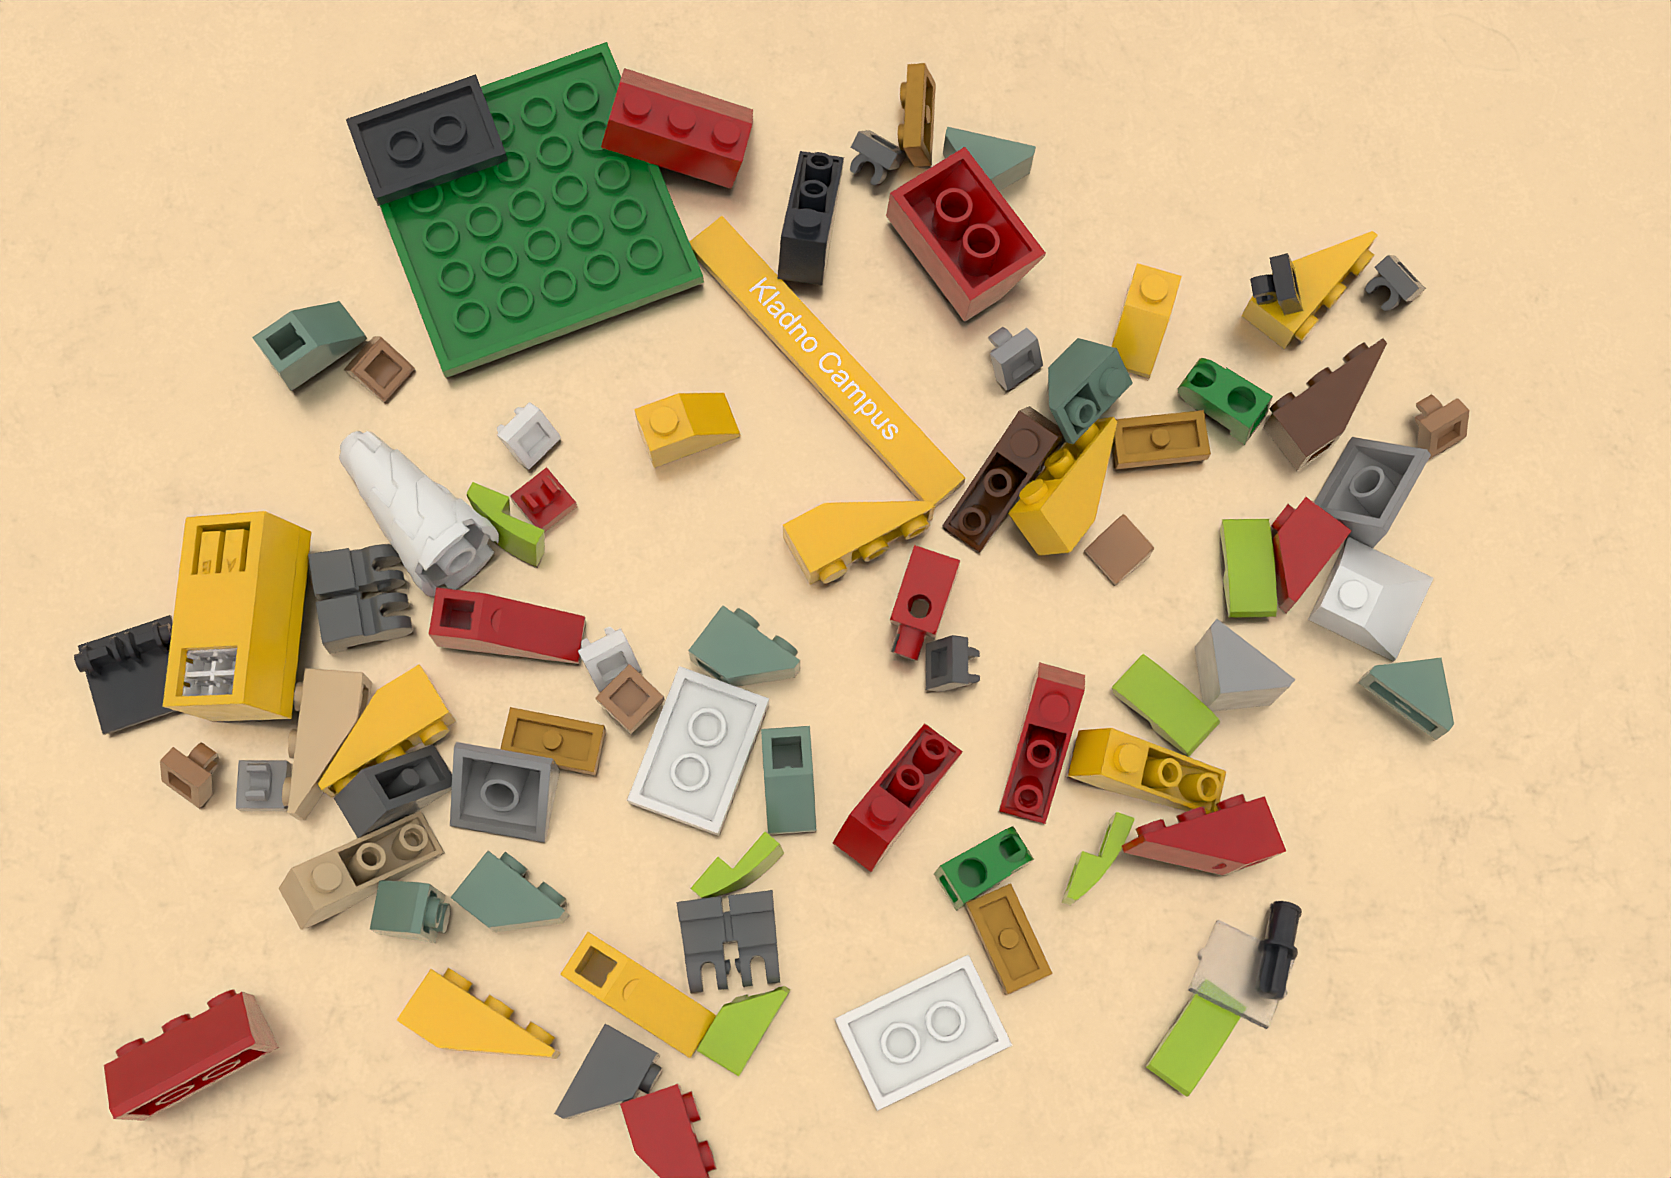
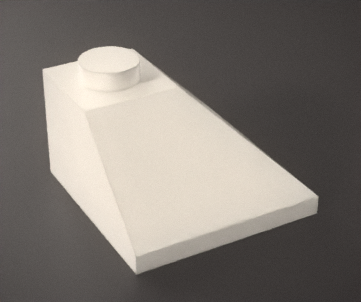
M1347 537L1308 620L1395 661L1434 578L1351 537Z

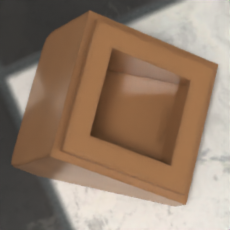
M374 336L344 368V371L382 402H385L415 367L381 336Z
M1122 514L1084 551L1116 586L1151 556L1154 546L1129 518Z

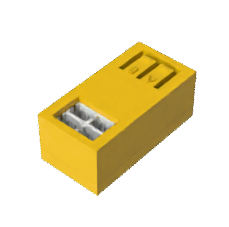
M266 511L186 517L163 707L212 722L292 718L311 531Z

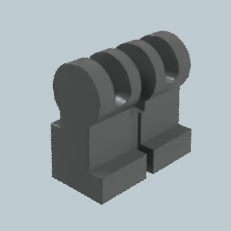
M391 544L373 545L357 550L345 548L308 554L314 595L318 600L316 608L321 640L329 654L348 650L350 646L401 638L413 632L411 617L404 615L385 617L389 613L403 610L409 606L407 594L382 593L368 599H363V592H386L405 584L402 571H379L382 568L391 567L401 562L398 553Z
M773 890L728 895L730 911L727 912L723 911L721 896L676 902L691 994L704 992L702 967L706 963H713L715 966L718 990L728 989L727 975L730 973L731 965L730 959L725 960L723 943L738 942L739 958L735 959V966L738 973H741L743 987L753 986L751 960L754 957H762L765 961L767 984L780 983Z

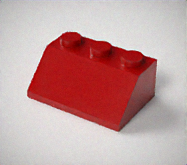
M624 68L601 148L732 189L743 162L751 132L753 109Z
M963 147L890 192L886 217L964 322L1004 297L1045 257L1046 252L966 147Z
M235 989L226 991L207 1002L209 1007L207 1011L191 1018L189 1013L176 1017L161 1027L163 1034L148 1042L144 1038H139L117 1049L115 1052L118 1058L104 1065L109 1110L113 1119L144 1121L278 1049L279 1047L254 995L245 992L237 994Z

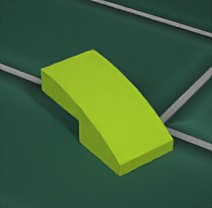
M1222 519L1220 536L1225 562L1223 584L1228 617H1276V573L1269 519Z
M1142 654L1112 686L1113 693L1117 698L1151 723L1153 731L1188 757L1220 724L1219 718L1204 703L1145 654Z
M1117 811L1109 820L1098 856L1082 851L1077 856L1061 903L1071 906L1102 878L1121 851L1135 818Z
M1204 980L1197 987L1177 1022L1168 1030L1146 1068L1188 1097L1223 1047L1244 1013L1245 1008Z

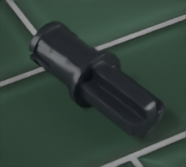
M1274 901L1273 904H1270V915L1265 939L1261 940L1258 944V950L1262 956L1255 989L1259 996L1264 999L1280 1000L1284 996L1291 960L1296 959L1298 955V950L1294 944L1302 909L1288 901Z

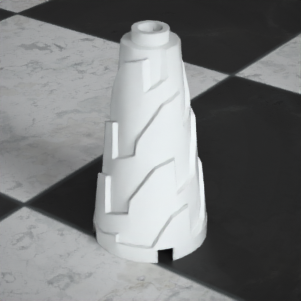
M356 431L349 434L342 441L339 455L342 466L357 485L359 494L371 510L383 534L398 553L414 583L425 595L435 596L436 586L445 584L448 589L456 590L467 583L486 565L494 554V551L487 545L489 538L497 543L499 541V534L496 528L487 518L478 514L461 498L457 499L447 488L433 482L398 449L393 450L374 433Z

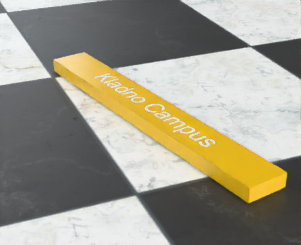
M720 216L689 241L697 260L920 501H932L934 506L937 507L965 483L966 478L782 279H777L778 275L723 216Z

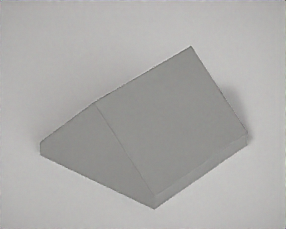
M1351 437L1314 503L1352 530L1347 537H1351L1374 548L1389 531L1431 454L1427 449Z
M1218 619L1213 622L1195 646L1202 703L1211 711L1270 706L1295 681V678Z
M456 742L453 753L450 826L545 842L560 774L559 767L552 758Z

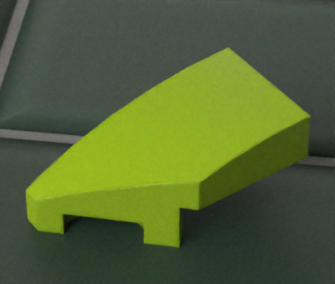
M472 482L467 491V498L473 509L482 517L487 518L496 528L499 534L498 543L494 542L513 556L537 567L545 553L544 530L510 516V499L508 496Z
M764 832L733 869L721 858L717 857L690 889L703 899L745 888L760 878L784 854L779 842Z
M786 986L777 987L773 991L752 996H748V994L738 996L732 1002L724 1004L705 1034L697 1051L739 1076L791 989Z

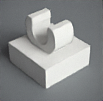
M530 402L524 408L517 407L514 410L516 416L506 426L500 424L497 427V436L516 460L528 470L561 438L543 412Z
M611 627L605 628V637L593 643H590L586 638L582 640V648L578 650L599 692L628 664L638 672L641 671L621 628L616 631Z

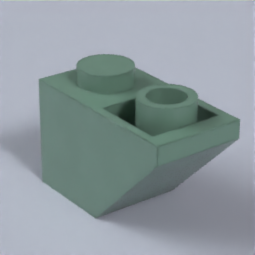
M340 301L292 310L252 337L290 391L296 389L367 339L364 332Z
M1077 338L1048 367L1049 408L1067 443L1074 444L1133 384L1117 348Z
M722 605L688 650L690 661L715 679L736 687L795 678L800 672V660L795 657L798 654L797 649L780 636L775 635L771 640L757 630L760 626L758 621L740 608H737L733 613Z
M810 726L761 729L768 834L816 831Z
M487 851L450 897L494 932L562 924L570 916L560 907L566 898L544 881L538 888L522 877L528 869L507 852H504L500 858H497L490 851Z
M379 880L369 930L380 935L436 943L438 932L445 933L447 929L450 904L444 903L445 894L431 884Z

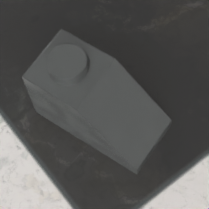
M433 744L362 769L334 797V800L356 837L360 838L414 814L451 791L452 773Z
M604 1024L554 1114L562 1119H571L635 1099L640 1091L649 1094L663 1069L656 1064L660 1054L613 1027Z

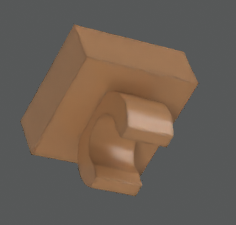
M1431 394L1416 403V407L1422 412L1415 417V421L1419 426L1417 447L1427 449L1431 454L1430 458L1467 437L1470 410L1459 398L1443 406Z
M630 664L595 697L596 701L630 734L665 700L664 696Z
M202 742L195 746L188 756L172 747L160 760L161 781L200 809L212 796V772L217 767V763L213 759L217 756V753Z

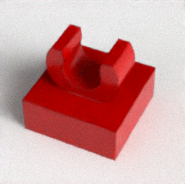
M547 467L510 495L512 502L533 526L543 529L544 533L578 507L576 501Z

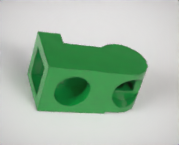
M1199 358L1177 388L1179 395L1187 404L1198 411L1204 410V413L1231 430L1230 435L1244 445L1268 414L1273 397L1227 367L1225 369L1216 362L1206 358Z
M1011 826L943 863L933 874L957 911L964 907L966 903L999 885L1001 881L1031 863L1034 858L1014 826Z

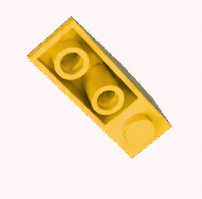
M1371 231L1292 261L1296 271L1303 311L1284 315L1278 300L1270 304L1258 305L1256 298L1252 296L1242 317L1283 349L1295 337L1302 342L1318 323L1319 319L1314 314L1324 304L1330 309L1347 289L1342 281L1350 272L1358 276L1373 259L1375 254L1369 249L1378 235Z
M1114 417L1097 419L1074 444L1065 442L1058 451L1051 454L1044 463L1045 468L1035 481H1032L1021 490L1019 494L1020 499L1008 513L1038 555L1070 553L1094 523L1117 426V421Z
M932 501L823 503L783 524V538L809 584L811 585L820 579L825 584L845 574L848 570L846 565L862 557L866 562L882 555L889 549L888 543L902 535L908 540L923 533L930 527L929 521L933 519L935 506Z
M420 664L377 689L318 783L320 789L332 798L337 795L364 768L402 756L421 742L425 746L435 743L449 732L448 726L456 722L433 682Z
M1114 728L1079 730L1068 777L1110 792L1185 811L1204 806L1206 814L1218 811L1216 804L1220 802L1226 771Z
M590 932L586 933L560 974L689 1058L692 1057L717 1016Z
M447 968L443 975L430 969L397 1018L398 1022L436 1047L444 1050L557 1059L561 1053L550 1046L555 1039L553 1035L531 1021L526 1029L522 1028L509 1019L514 1012L513 1009L490 994L484 1002L470 994L468 991L473 983L450 968Z

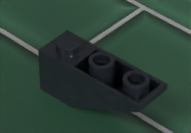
M800 151L781 233L777 279L823 285L844 157L832 156L822 152Z

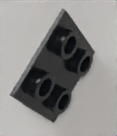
M171 615L78 645L80 653L74 655L75 664L80 673L85 672L103 735L175 712V710L163 707L173 625Z

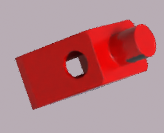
M914 545L890 617L891 624L899 626L890 652L918 661L925 637L936 638L960 568L959 559ZM922 600L929 604L926 617L917 618L911 615L910 611L914 601Z

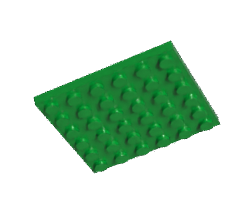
M607 42L481 86L508 161L380 205L445 378L704 283L702 271L658 165L601 148L621 80L620 72Z

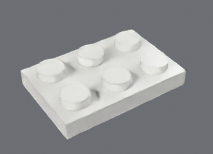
M679 666L629 793L628 803L719 836L769 705V698Z
M969 954L834 1019L877 1111L1012 1046Z

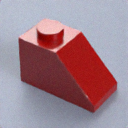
M1306 496L1296 509L1287 504L1271 525V527L1278 531L1272 539L1278 606L1286 614L1352 531Z

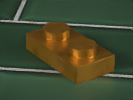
M925 63L907 64V81L902 82L900 85V101L902 108L905 109L904 123L898 125V144L900 150L906 152L914 167L932 166L936 83Z
M1204 410L1116 419L1117 426L1112 444L1116 469L1208 460L1211 455Z
M510 707L500 750L552 758L560 769L596 775L606 728L600 724Z
M1011 883L966 903L965 906L1006 995L1053 974Z

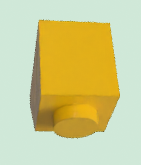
M1137 263L1111 347L1117 348L1127 372L1150 378L1182 276Z
M678 393L634 409L639 431L654 468L741 437L725 393Z

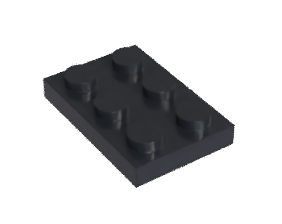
M476 74L346 119L377 206L508 161Z

